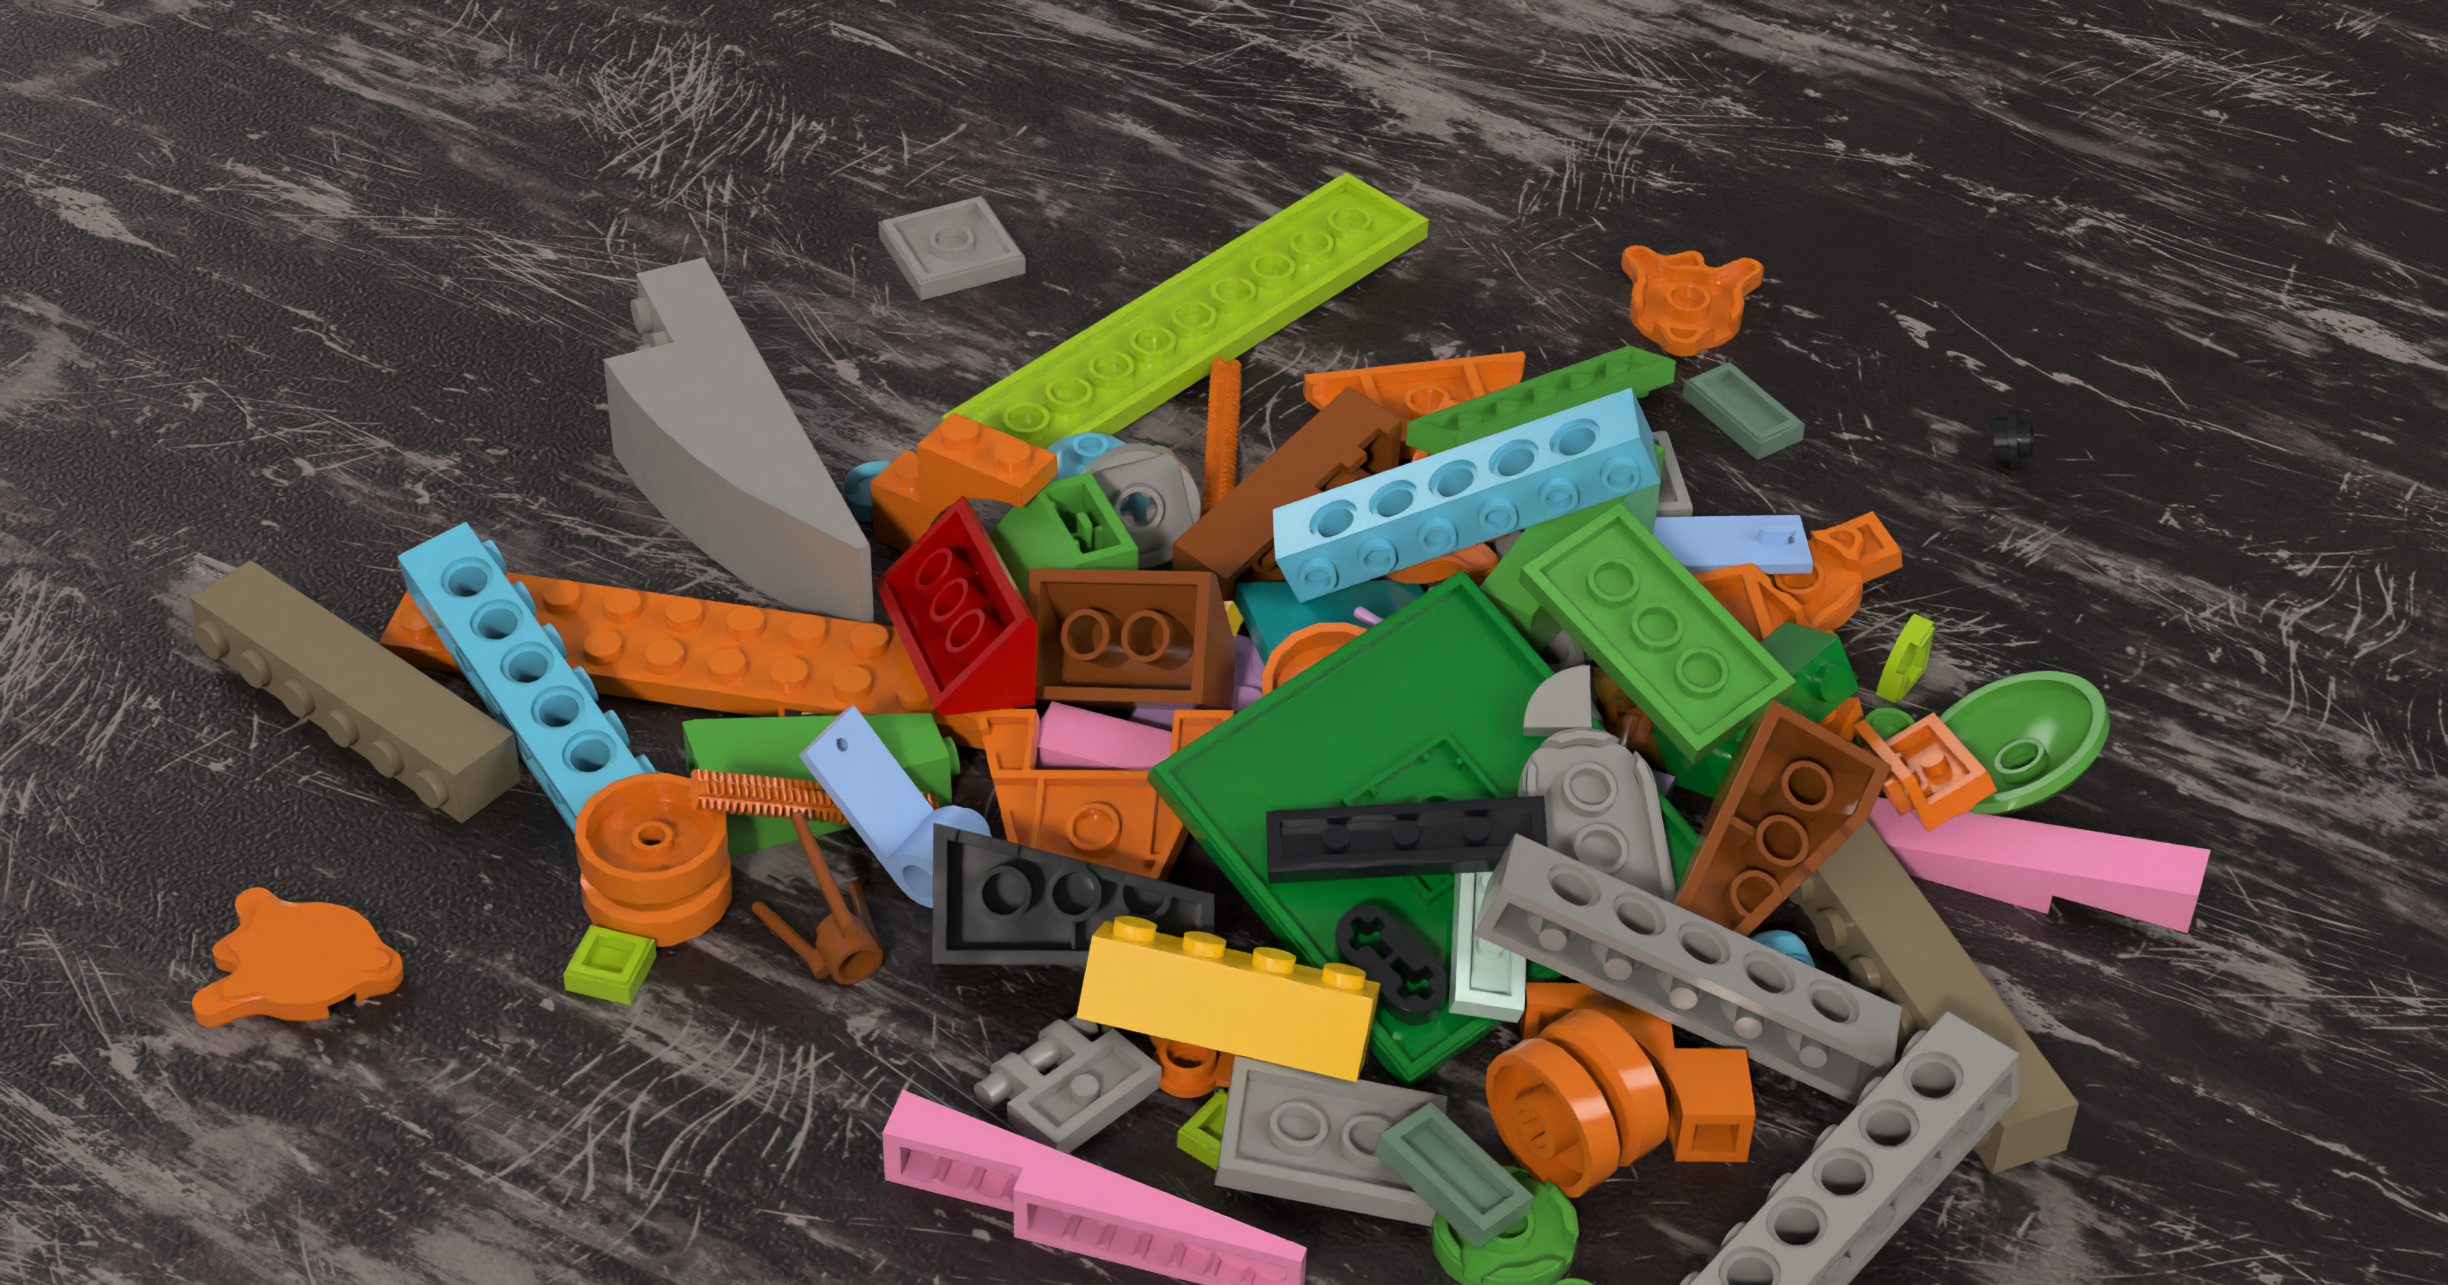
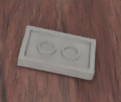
M1235 1056L1230 1074L1214 1185L1432 1226V1218L1434 1219L1436 1211L1374 1152L1381 1133L1429 1102H1432L1446 1115L1447 1096L1360 1079L1357 1082L1266 1061Z

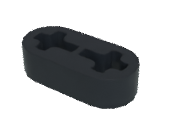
M1363 905L1356 906L1345 912L1338 921L1335 932V950L1339 962L1365 971V980L1381 983L1377 1002L1400 1023L1416 1026L1427 1024L1436 1019L1444 1009L1448 986L1446 973L1439 962L1391 914L1382 908ZM1359 931L1365 936H1370L1376 931L1380 933L1379 950L1386 959L1383 960L1369 946H1364L1356 951L1354 949V932ZM1398 970L1414 985L1424 979L1429 982L1428 999L1424 1001L1416 994L1406 1000L1402 998L1403 981L1396 971Z

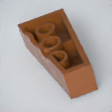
M1346 387L1173 543L1172 571L1216 573L1223 601H1234L1237 583L1287 582L1275 560L1273 509L1399 467L1402 419L1351 387Z

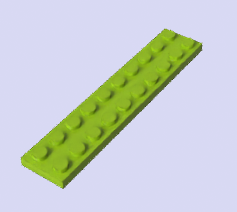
M1346 172L941 416V422L955 412L1045 450L1057 440L1077 433L1096 432L1112 436L1211 374L1210 367L1213 364L1214 358L1220 356L1226 362L1235 359L1426 239L1428 236L1429 219Z

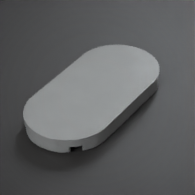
M1567 729L1553 734L1542 742L1540 748L1530 756L1521 773L1518 784V797L1544 796L1548 848L1673 903L1676 896L1674 878L1656 783L1647 762L1636 751L1632 754L1627 748L1619 745L1621 739L1598 729Z

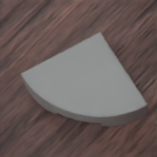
M1590 665L1562 670L1549 677L1537 688L1525 711L1522 736H1552L1557 732L1567 729L1592 728Z

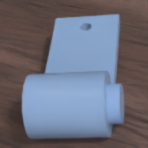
M1800 515L1656 517L1653 536L1691 574L1746 563H1753L1765 574L1812 573L1813 560Z
M854 705L846 708L798 755L900 889L909 898L922 906L933 908V823L992 837L986 820L978 812L970 808L951 805L934 810Z

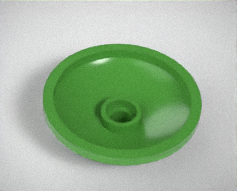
M2059 671L2028 672L1997 680L1963 697L1939 717L1988 771L1997 791L1978 802L1969 811L1975 814L1988 815L2008 814L2030 808L2056 796L2071 786L2088 770L2098 756L2107 739L2110 727L2109 711L2099 690L2080 676Z

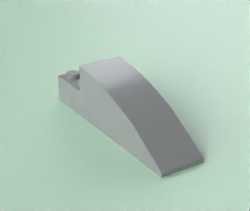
M705 257L637 273L638 298L632 299L630 304L635 327L638 333L642 334L643 345L637 346L635 352L603 359L613 454L637 488L668 522L706 555L749 586L803 614L874 623L870 544Z

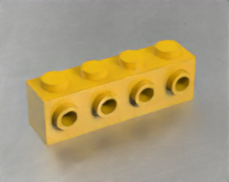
M1117 916L1114 923L1104 921L1092 935L1076 1018L1357 1082L1365 1063L1381 983L1365 980L1366 972L1362 969L1340 963H1326L1323 970L1295 964V955L1269 947H1257L1254 949L1253 954L1225 948V939L1204 932H1185L1184 938L1156 932L1157 925L1155 923L1133 916Z

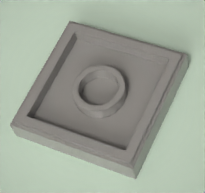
M983 196L878 222L879 239L921 301L1026 274L1025 256Z

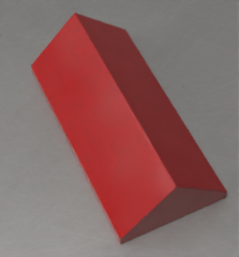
M961 496L874 585L934 708L939 713L947 716L1035 705L1037 622L973 506L967 499Z

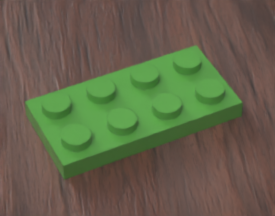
M1620 501L1521 567L1518 582L1693 765L1753 723L1773 699L1781 703L1793 693L1796 680Z

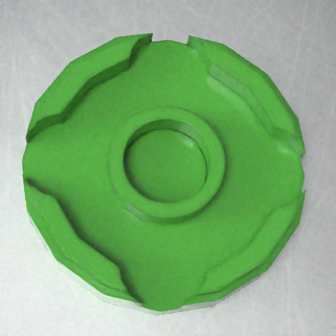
M1512 1166L1501 1167L1534 1196L1529 1213L1479 1249L1471 1245L1437 1212L1434 1219L1432 1218L1430 1234L1433 1254L1447 1275L1462 1285H1553L1570 1270L1577 1250L1579 1227L1576 1210L1562 1189L1547 1179L1545 1185L1537 1180L1528 1178L1529 1171Z

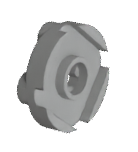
M1143 443L1121 445L1106 451L1096 460L1088 463L1082 470L1081 474L1091 472L1138 547V569L1155 567L1171 560L1173 543L1200 519L1201 503L1195 481L1188 468L1167 447ZM1141 492L1143 497H1152L1155 500V504L1146 507V517L1141 520H1134L1133 514L1129 511H1120L1121 504L1128 502L1129 495L1132 493Z

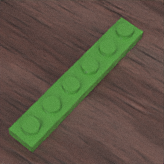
M1628 345L1408 421L1406 445L1430 453L1431 456L1631 387L1636 398L1646 397L1649 395V391L1674 383L1676 360Z

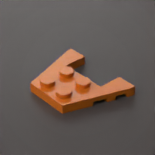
M999 709L977 712V721L1008 841L1167 881L1189 831L1147 781L1149 771L1035 770L1040 731V719L1037 710ZM1174 710L1170 756L1235 715L1234 710Z

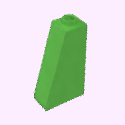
M1654 444L1661 480L1665 448ZM1661 483L1527 527L1479 587L1537 654L1563 628L1518 582L1521 567L1619 501L1653 535Z
M931 713L862 715L920 792L935 793V802L939 804V807L952 804L951 776L960 774L959 757L952 737H941ZM839 715L694 719L682 722L687 772L690 778L691 772L697 769L818 782L798 755ZM737 810L735 814H730L729 811L726 813L728 853L730 857L799 840L798 834L790 820V815L788 819H783L782 816L775 818V814L772 818H769L767 814L765 817H760V813L758 816H752V813L750 815H745V813L737 815ZM812 819L807 821L814 836L853 828L852 825H849V822L847 825H843L842 821L840 824H835L834 821L827 823V820L825 823L820 822V820L812 822Z

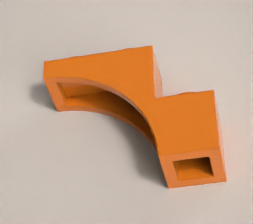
M953 412L916 445L917 454L909 450L904 451L870 482L874 539L906 552L961 496L967 500H995L1022 508L1058 475L1057 454Z
M1525 982V1009L1521 1016L1520 1024L1521 1041L1537 1038L1548 1025L1573 1010L1591 1008L1612 1018L1634 1038L1651 1062L1661 1083L1669 1114L1667 1135L1672 1145L1675 1162H1747L1756 1113L1746 1049L1675 1048L1671 1023L1585 984Z

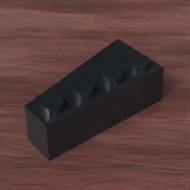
M933 823L932 964L1087 965L1092 935L1104 921L1114 923L1117 916H1133L1149 920L1157 925L1156 932L1184 938V933L1190 931L1214 935L1213 893Z

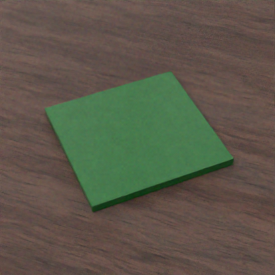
M1463 569L1150 768L1147 781L1285 948L1296 956V961L1300 965L1323 970L1326 963H1340L1335 950V932L1338 921L1345 912L1356 906L1363 905L1380 907L1391 914L1439 962L1446 973L1448 986L1444 1009L1436 1019L1424 1025H1407L1393 1018L1378 1002L1376 1005L1368 1048L1401 1088L1407 1089L1418 1084L1506 1022L1449 1013L1455 874L1269 884L1267 873L1266 811L1518 797L1519 779L1526 763L1533 752L1540 748L1541 743L1550 737L1522 736L1525 711L1537 688L1555 673ZM1591 715V729H1598L1606 732V730ZM1657 789L1677 893L1699 835ZM1359 931L1354 932V949L1356 951L1364 946H1369L1383 960L1386 959L1379 950L1380 933L1376 931L1370 936H1365ZM1526 958V982H1563L1568 978ZM1398 970L1396 971L1403 981L1402 998L1406 1000L1416 994L1424 1001L1428 999L1429 982L1424 979L1414 985Z

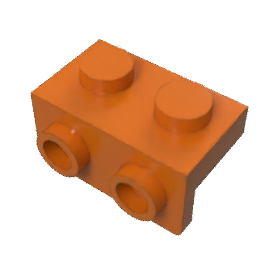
M1934 712L1886 741L1882 740L1865 719L1853 725L1863 746L1862 749L1892 765L1882 789L1893 808L1901 817L1911 812L1927 832L1954 816L1970 811L1978 802L1997 791L1988 771Z

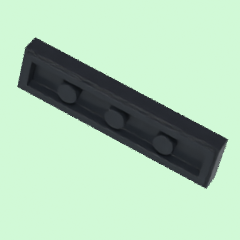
M1544 796L1266 811L1267 873L1269 884L1493 872L1516 833L1548 847Z

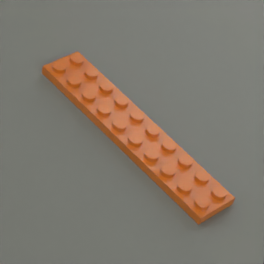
M511 572L505 574L511 584L519 580L524 584L537 609L538 614L534 616L540 626L551 623L554 626L568 654L565 661L571 669L581 666L590 677L597 693L758 717H779L778 708L834 716L840 715L846 708L853 705L861 715L931 713L942 738L951 736L955 745L985 749L977 721V712L943 716L934 708L894 626ZM407 589L378 644L413 667L463 674L410 597Z

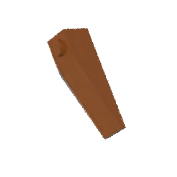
M1773 699L1746 729L1719 785L1672 904L1747 937L1868 820L1892 765Z

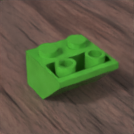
M1091 472L1049 482L1024 507L1014 506L988 534L1026 604L1030 568L1138 570V547Z

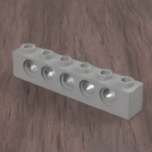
M1517 833L1514 835L1488 880L1473 935L1727 1049H1746L1747 1058L1856 1107L1861 1093L1869 1082L1876 1077L1884 1078L1894 1065L1902 1009L1899 1005Z
M1947 1011L1928 1032L1920 1030L1910 1039L1899 1063L1884 1078L1876 1077L1869 1082L1859 1097L1857 1107L1839 1126L1832 1124L1827 1127L1817 1139L1811 1156L1794 1174L1790 1172L1783 1174L1771 1188L1766 1204L1748 1223L1744 1221L1737 1223L1724 1238L1719 1254L1701 1273L1697 1271L1690 1273L1680 1285H1848L2019 1098L2020 1053ZM1893 1144V1145H1896V1146H1883V1145ZM1842 1192L1852 1193L1850 1195H1837V1193ZM1796 1241L1807 1242L1804 1245H1791L1788 1243Z

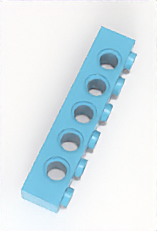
M1631 387L1273 509L1275 560L1299 603L1659 484L1661 480L1652 431Z
M464 522L397 556L410 597L494 719L515 733L518 754L574 835L576 818L590 797L612 782L637 774L656 773L654 767L644 754L634 758L626 746L630 744V740L616 713L611 709L605 713L601 712L595 703L599 700L598 694L586 671L581 666L571 669L565 661V658L568 657L566 648L551 623L540 626L534 616L538 614L537 609L524 584L520 580L513 584L508 581L505 576L508 573L505 561L491 539L481 543L469 524Z

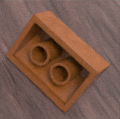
M1030 568L1027 606L1037 622L1035 702L1050 705L1053 701L1072 707L1232 710L1236 645L1216 573L1204 571Z

